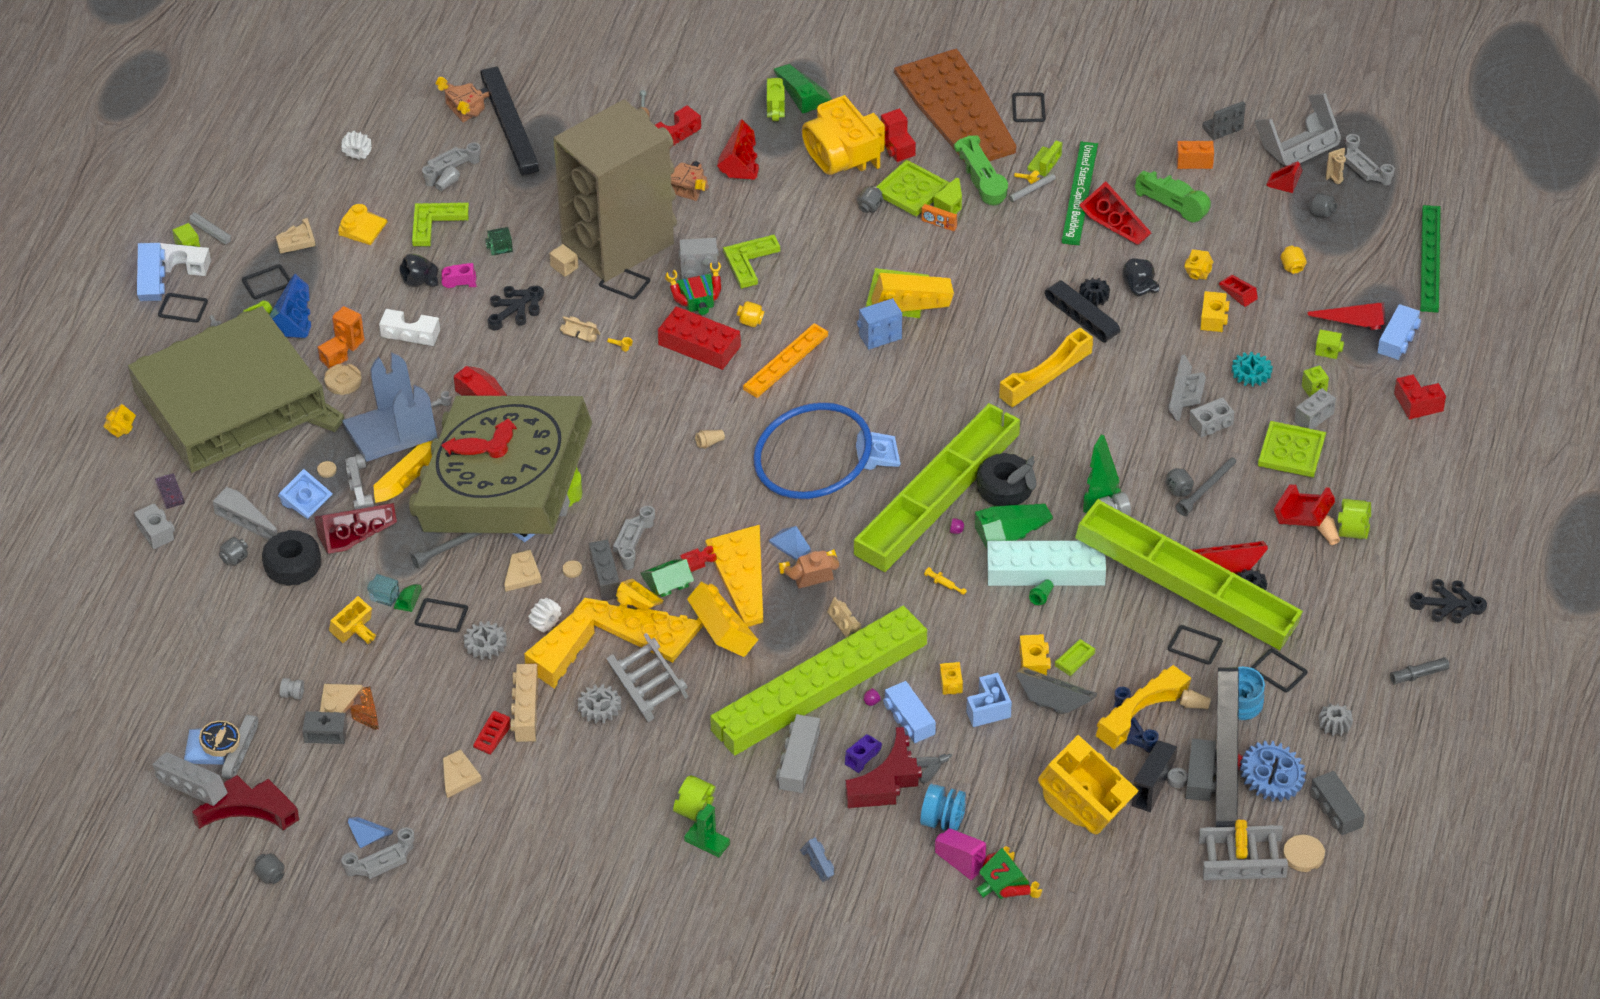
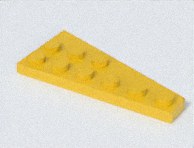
M760 524L705 540L706 547L712 546L713 553H716L717 560L714 561V564L739 617L748 627L763 623Z
M584 598L574 609L576 611L580 608L592 616L595 626L641 648L648 644L644 637V634L647 633L651 639L655 638L660 645L658 650L663 658L672 663L704 626L699 618L694 620L688 619L685 615H680V617L671 616L668 612L640 608L632 609L622 604L620 606L609 605L606 601Z

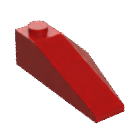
M743 119L738 122L723 149L717 166L729 178L754 180L757 178L759 165L755 163L757 153L754 152V146L756 145L754 130Z
M1106 181L1079 205L1092 220L1137 245L1152 234Z
M1384 302L1310 311L1308 316L1363 327L1370 326V330L1381 329V325L1385 324Z
M466 366L454 375L455 391L461 396H507L495 377L481 368Z

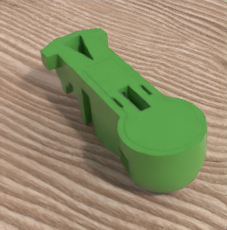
M979 136L960 138L954 144V149L956 152H959L960 159L965 160L966 172L971 174V180L979 190L982 201L992 206L1001 204L1008 192L1006 178L997 174L979 146Z
M1142 171L1136 178L1135 189L1138 196L1146 195L1179 211L1190 222H1198L1209 212L1211 201L1206 193L1200 190H1193L1187 183L1179 179H1172L1171 175L1164 179H1157V172L1149 173Z

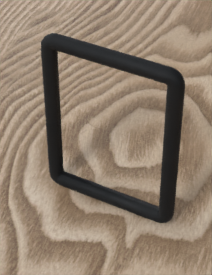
M1042 92L1012 94L1013 120L1015 122H1044L1046 120L1045 100ZM1015 96H1041L1042 118L1017 119Z
M277 264L242 278L243 284L253 299H258L286 288L287 284L255 295L246 282L247 279L279 268L289 283L290 277L282 265Z
M625 269L624 272L646 280L634 296L604 285L603 279L599 282L600 287L634 300L650 283L651 279Z
M167 293L158 316L197 323L202 317L208 299ZM170 296L204 301L197 319L162 314Z
M425 598L416 617L415 625L457 633L461 629L468 606ZM426 602L464 608L457 628L419 622Z
M1180 625L1168 645V651L1210 665L1223 640L1208 633ZM1182 629L1219 641L1209 661L1172 648Z
M1271 648L1251 668L1255 669L1271 652L1298 668L1303 673L1288 688L1283 687L1259 672L1266 681L1284 692H1289L1307 675L1308 671Z

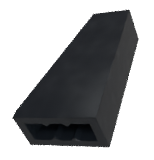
M1157 741L1134 779L1133 786L1139 791L1132 798V807L1151 813L1168 777V772L1172 769L1176 760L1177 746Z

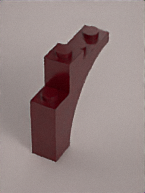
M896 727L894 747L880 766L863 776L845 780L847 808L896 805V796H900V788L918 787V780L922 778V768L917 766V759L912 758L911 750L907 751V747L910 746L909 735H905L904 727Z
M238 775L224 782L227 794L214 806L205 803L192 811L194 824L199 829L212 822L230 817H254L268 821L282 830L299 821L298 808L269 779L251 789Z

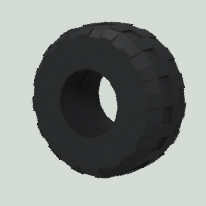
M1007 453L995 454L984 460L979 466L977 473V489L981 497L988 503L996 506H1011L1023 503L1033 492V490L1027 487L1025 477L1012 485H1009L1007 480L1013 472L1025 465L1027 461L1015 454Z
M287 530L273 536L264 545L262 562L267 576L274 582L286 586L300 585L303 582L309 581L317 574L321 566V553L317 541L311 535L298 530Z

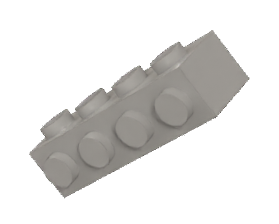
M168 752L164 753L152 764L155 776L161 783L212 806L227 794L220 775Z

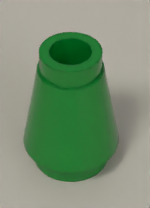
M1046 579L1030 590L1029 600L1031 603L1037 606L1046 603L1054 587L1052 581Z

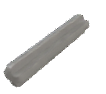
M196 212L189 216L190 222L222 243L228 244L231 242V235Z

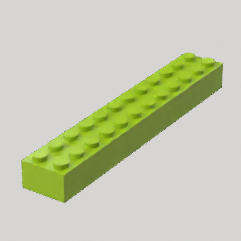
M988 403L854 539V555L886 572L977 479L978 468L983 461L995 454H1001L1019 436L1020 419L1006 412L1002 427L1003 410Z
M1097 499L1078 525L1076 539L1278 650L1282 649L1289 636H1291L1299 624L1302 610Z
M903 605L710 715L711 731L721 742L724 741L726 748L735 756L794 722L797 714L806 715L924 647L927 645V628Z

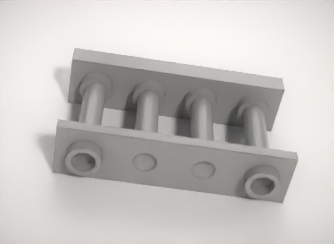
M645 633L644 637L648 643L647 645L623 660L619 659L617 661L613 654L606 659L647 722H650L654 719L651 712L654 710L653 707L678 691L682 693L685 699L689 696L685 691L688 688L682 678L678 680L658 650L660 645L656 639H651ZM653 650L657 656L655 659L633 673H625L624 670L627 669L628 665ZM658 665H663L666 670L665 672L641 687L637 686L635 688L633 684L636 682V679ZM671 677L675 685L651 700H643L642 697L645 696L646 692Z
M1248 826L1246 828L1250 860H1238L1236 858L1235 827L1200 828L1199 844H1207L1209 860L1204 861L1203 880L1286 878L1288 862L1287 859H1279L1277 841L1282 839L1283 826ZM1256 842L1269 843L1271 859H1258ZM1215 843H1227L1228 861H1217Z

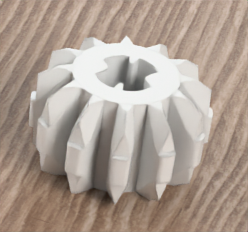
M347 132L341 142L342 152L346 156H351L352 159H365L372 148L371 139L367 138V135L361 134V132Z
M540 599L537 604L535 603L534 608L531 609V614L528 616L530 618L529 623L539 631H550L553 626H556V622L559 621V616L562 614L560 612L561 607L551 599Z

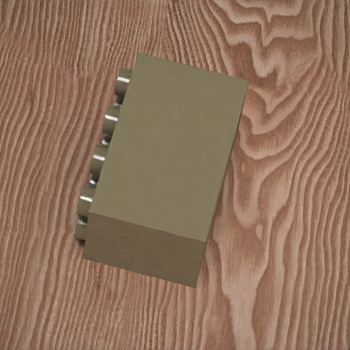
M623 99L553 137L562 244L576 253L578 258L599 278L607 282L623 273L625 269L632 268L674 244L673 227L677 225V220L672 210V201L676 198L675 191L671 186V174L674 173V165L670 159V147L673 146V139L666 128L661 127L658 129L650 121L644 109H635Z

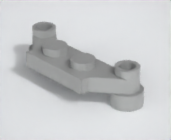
M1356 134L1347 135L1345 163L1366 181L1373 180L1379 181L1383 185H1390L1394 176V166L1383 164L1379 168L1358 149L1360 137Z
M472 142L466 146V149L455 147L427 161V165L422 169L425 184L427 186H434L437 177L443 173L446 167H457L467 161H470L472 164L478 163L480 161L479 155L481 154L480 145Z
M361 453L356 454V457L345 459L348 478L352 477V480H349L350 489L355 491L357 499L353 500L355 509L373 507L372 494L364 496L359 469L367 468L366 462Z
M643 506L640 509L639 516L630 520L626 519L613 545V552H617L623 568L626 570H631L634 567L636 559L635 548L644 529L651 528L654 525L655 509L652 506Z
M408 827L400 829L397 833L398 842L361 860H358V856L355 853L349 852L344 854L341 861L346 875L368 876L371 879L407 863L406 857L414 847V831Z

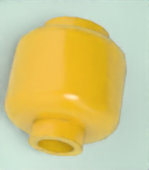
M1288 246L1280 256L1284 269L1292 274L1303 271L1307 264L1304 252L1300 247Z
M746 301L743 306L739 305L736 316H739L741 324L754 328L757 324H761L765 311H762L761 305Z

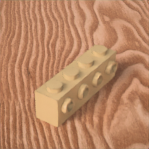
M517 664V672H513V684H516V688H512V699L515 700V703H512L511 711L512 715H515V719H511V731H515L516 742L536 741L537 664Z

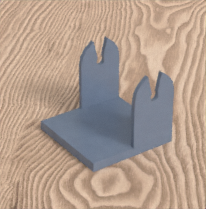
M392 352L390 362L392 371L390 373H386V369L379 356L370 369L377 409L342 420L343 427L366 462L438 438L430 398L427 392L421 387L413 385L412 393L407 365L402 357Z

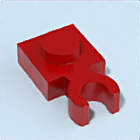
M707 546L701 552L697 548L680 555L681 559H687L691 572L706 567L705 562L717 560L712 546Z

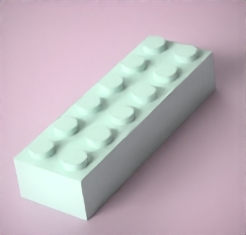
M988 541V586H1037L1046 579L1052 581L1054 586L1105 585V554L1081 541Z

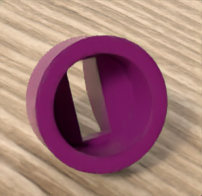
M953 518L950 533H962L965 527L964 522Z
M870 688L864 694L863 700L868 706H873L880 702L881 698L875 689Z

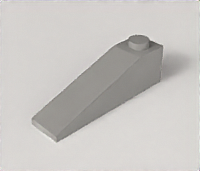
M226 487L213 500L216 515L268 540L277 535V528L239 491Z

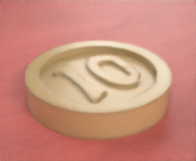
M330 461L322 462L317 467L318 474L324 478L334 476L337 471L336 465Z
M568 561L563 565V573L570 578L577 577L582 573V565L578 561Z

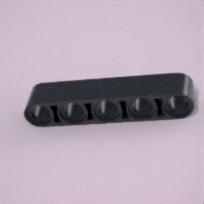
M1059 280L1045 290V296L1050 303L1100 341L1105 343L1120 333V327L1115 320L1062 280Z

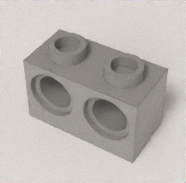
M1321 388L1296 407L1294 423L1300 427L1314 429L1334 414L1336 398Z
M1223 397L1190 410L1189 424L1201 438L1228 428L1234 422V410Z

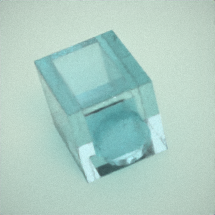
M376 574L373 581L371 580L367 587L370 601L390 607L400 593L398 580Z

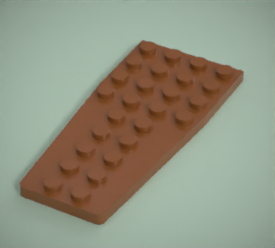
M957 48L894 68V74L914 103L953 149L954 144L960 138L979 136V146L989 162L1016 153L1017 146L980 80Z

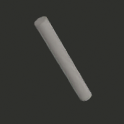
M1052 173L1011 194L1009 199L1011 202H1014L1054 181L1056 177Z

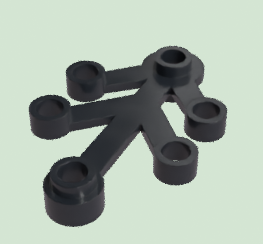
M537 285L523 290H514V287L506 286L504 288V296L506 298L514 296L523 297L521 299H501L498 295L492 296L490 298L492 307H509L499 314H491L487 320L488 328L493 331L501 329L503 326L502 320L517 310L515 323L519 326L525 325V304L531 301V305L528 307L529 314L531 316L539 315L540 308L538 302L544 296V289Z
M1435 579L1432 582V590L1438 592L1444 598L1425 597L1422 593L1416 592L1411 595L1409 602L1410 607L1414 610H1422L1425 605L1445 606L1442 609H1434L1432 611V620L1441 622L1446 615L1452 612L1451 620L1457 624L1461 623L1470 614H1482L1487 608L1486 600L1479 596H1472L1464 589L1463 582L1459 580L1452 583L1451 590L1462 596L1465 600L1458 599L1444 587L1443 580ZM1458 607H1463V608H1464L1462 611H1460V610H1455V609H1457Z

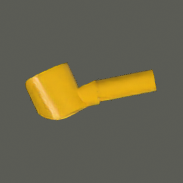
M1034 170L1030 175L1015 173L1014 177L1027 179L1032 184L1040 180V178H1037L1040 173Z
M629 337L623 338L622 341L608 338L607 342L621 346L622 351L626 352L632 346L633 340Z

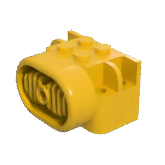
M845 95L820 104L817 108V118L803 124L802 138L804 145L812 159L827 175H833L853 167L864 171L868 161H871L876 169L880 168V136Z
M1079 735L1048 764L1038 778L1047 804L1063 818L1075 825L1085 827L1093 834H1099L1139 791L1120 774L1116 767L1109 764L1102 754L1095 751Z

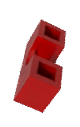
M686 105L674 113L673 126H667L661 121L655 124L658 129L664 127L668 130L673 139L674 146L701 129V115Z

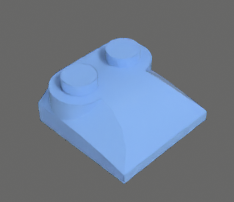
M862 430L858 433L856 442L859 461L865 445ZM871 432L872 450L864 468L872 470L877 465L899 467L901 463L895 436Z
M303 469L279 493L278 497L283 506L293 508L299 514L309 519L333 493Z
M203 728L189 729L184 760L193 764L223 765L226 756L209 755L200 746L199 736Z

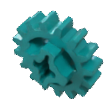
M1244 352L1242 357L1237 355L1236 360H1233L1231 373H1233V378H1238V383L1243 381L1244 386L1248 383L1251 384V387H1254L1256 383L1261 386V382L1267 383V380L1271 378L1273 366L1270 360L1266 361L1267 356L1260 357V353L1253 355V352L1247 355Z

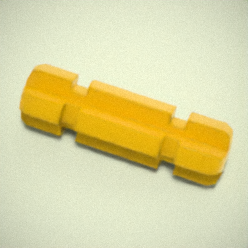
M1240 819L1236 820L1235 823L1236 858L1246 859L1248 855L1247 821Z

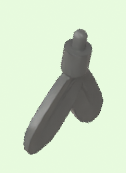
M1034 456L1028 458L1025 465L1009 476L1007 480L1009 485L1015 484L1025 477L1027 487L1030 490L1036 488V477L1033 470Z
M943 754L938 758H916L917 766H921V768L927 767L922 773V778H920L921 783L930 781L940 769L941 764L949 761L948 759L952 757V754Z

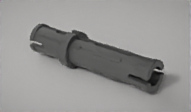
M1446 657L1417 666L1409 665L1403 670L1391 672L1390 679L1394 685L1404 681L1412 682L1416 678L1448 670L1450 667L1449 661Z

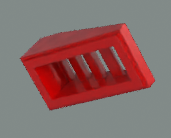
M1230 275L1219 283V286L1244 307L1258 299L1256 287L1234 275Z
M493 711L473 744V748L491 755L511 728L510 717ZM483 741H487V742H489V743H491V744L488 745V744H486V743H483Z

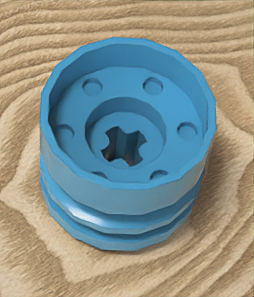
M1244 666L1239 667V720H1248L1256 717L1262 711L1264 705L1265 682L1263 676L1257 670Z
M930 784L922 806L921 825L935 828L939 820H941V830L946 831L949 826L950 829L958 831L965 814L966 792L959 790L956 796V790L951 789L946 797L945 787Z

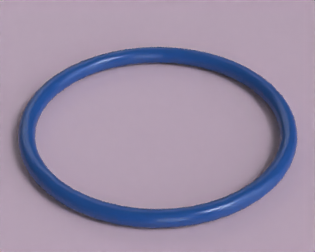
M812 403L799 406L776 418L763 431L754 450L755 471L761 482L768 489L781 496L794 499H813L826 496L842 489L861 473L871 454L872 435L865 420L848 407L834 403ZM817 410L836 411L849 416L860 426L865 440L862 457L856 467L846 477L831 486L814 491H791L774 484L763 471L761 453L766 440L778 426L794 416Z

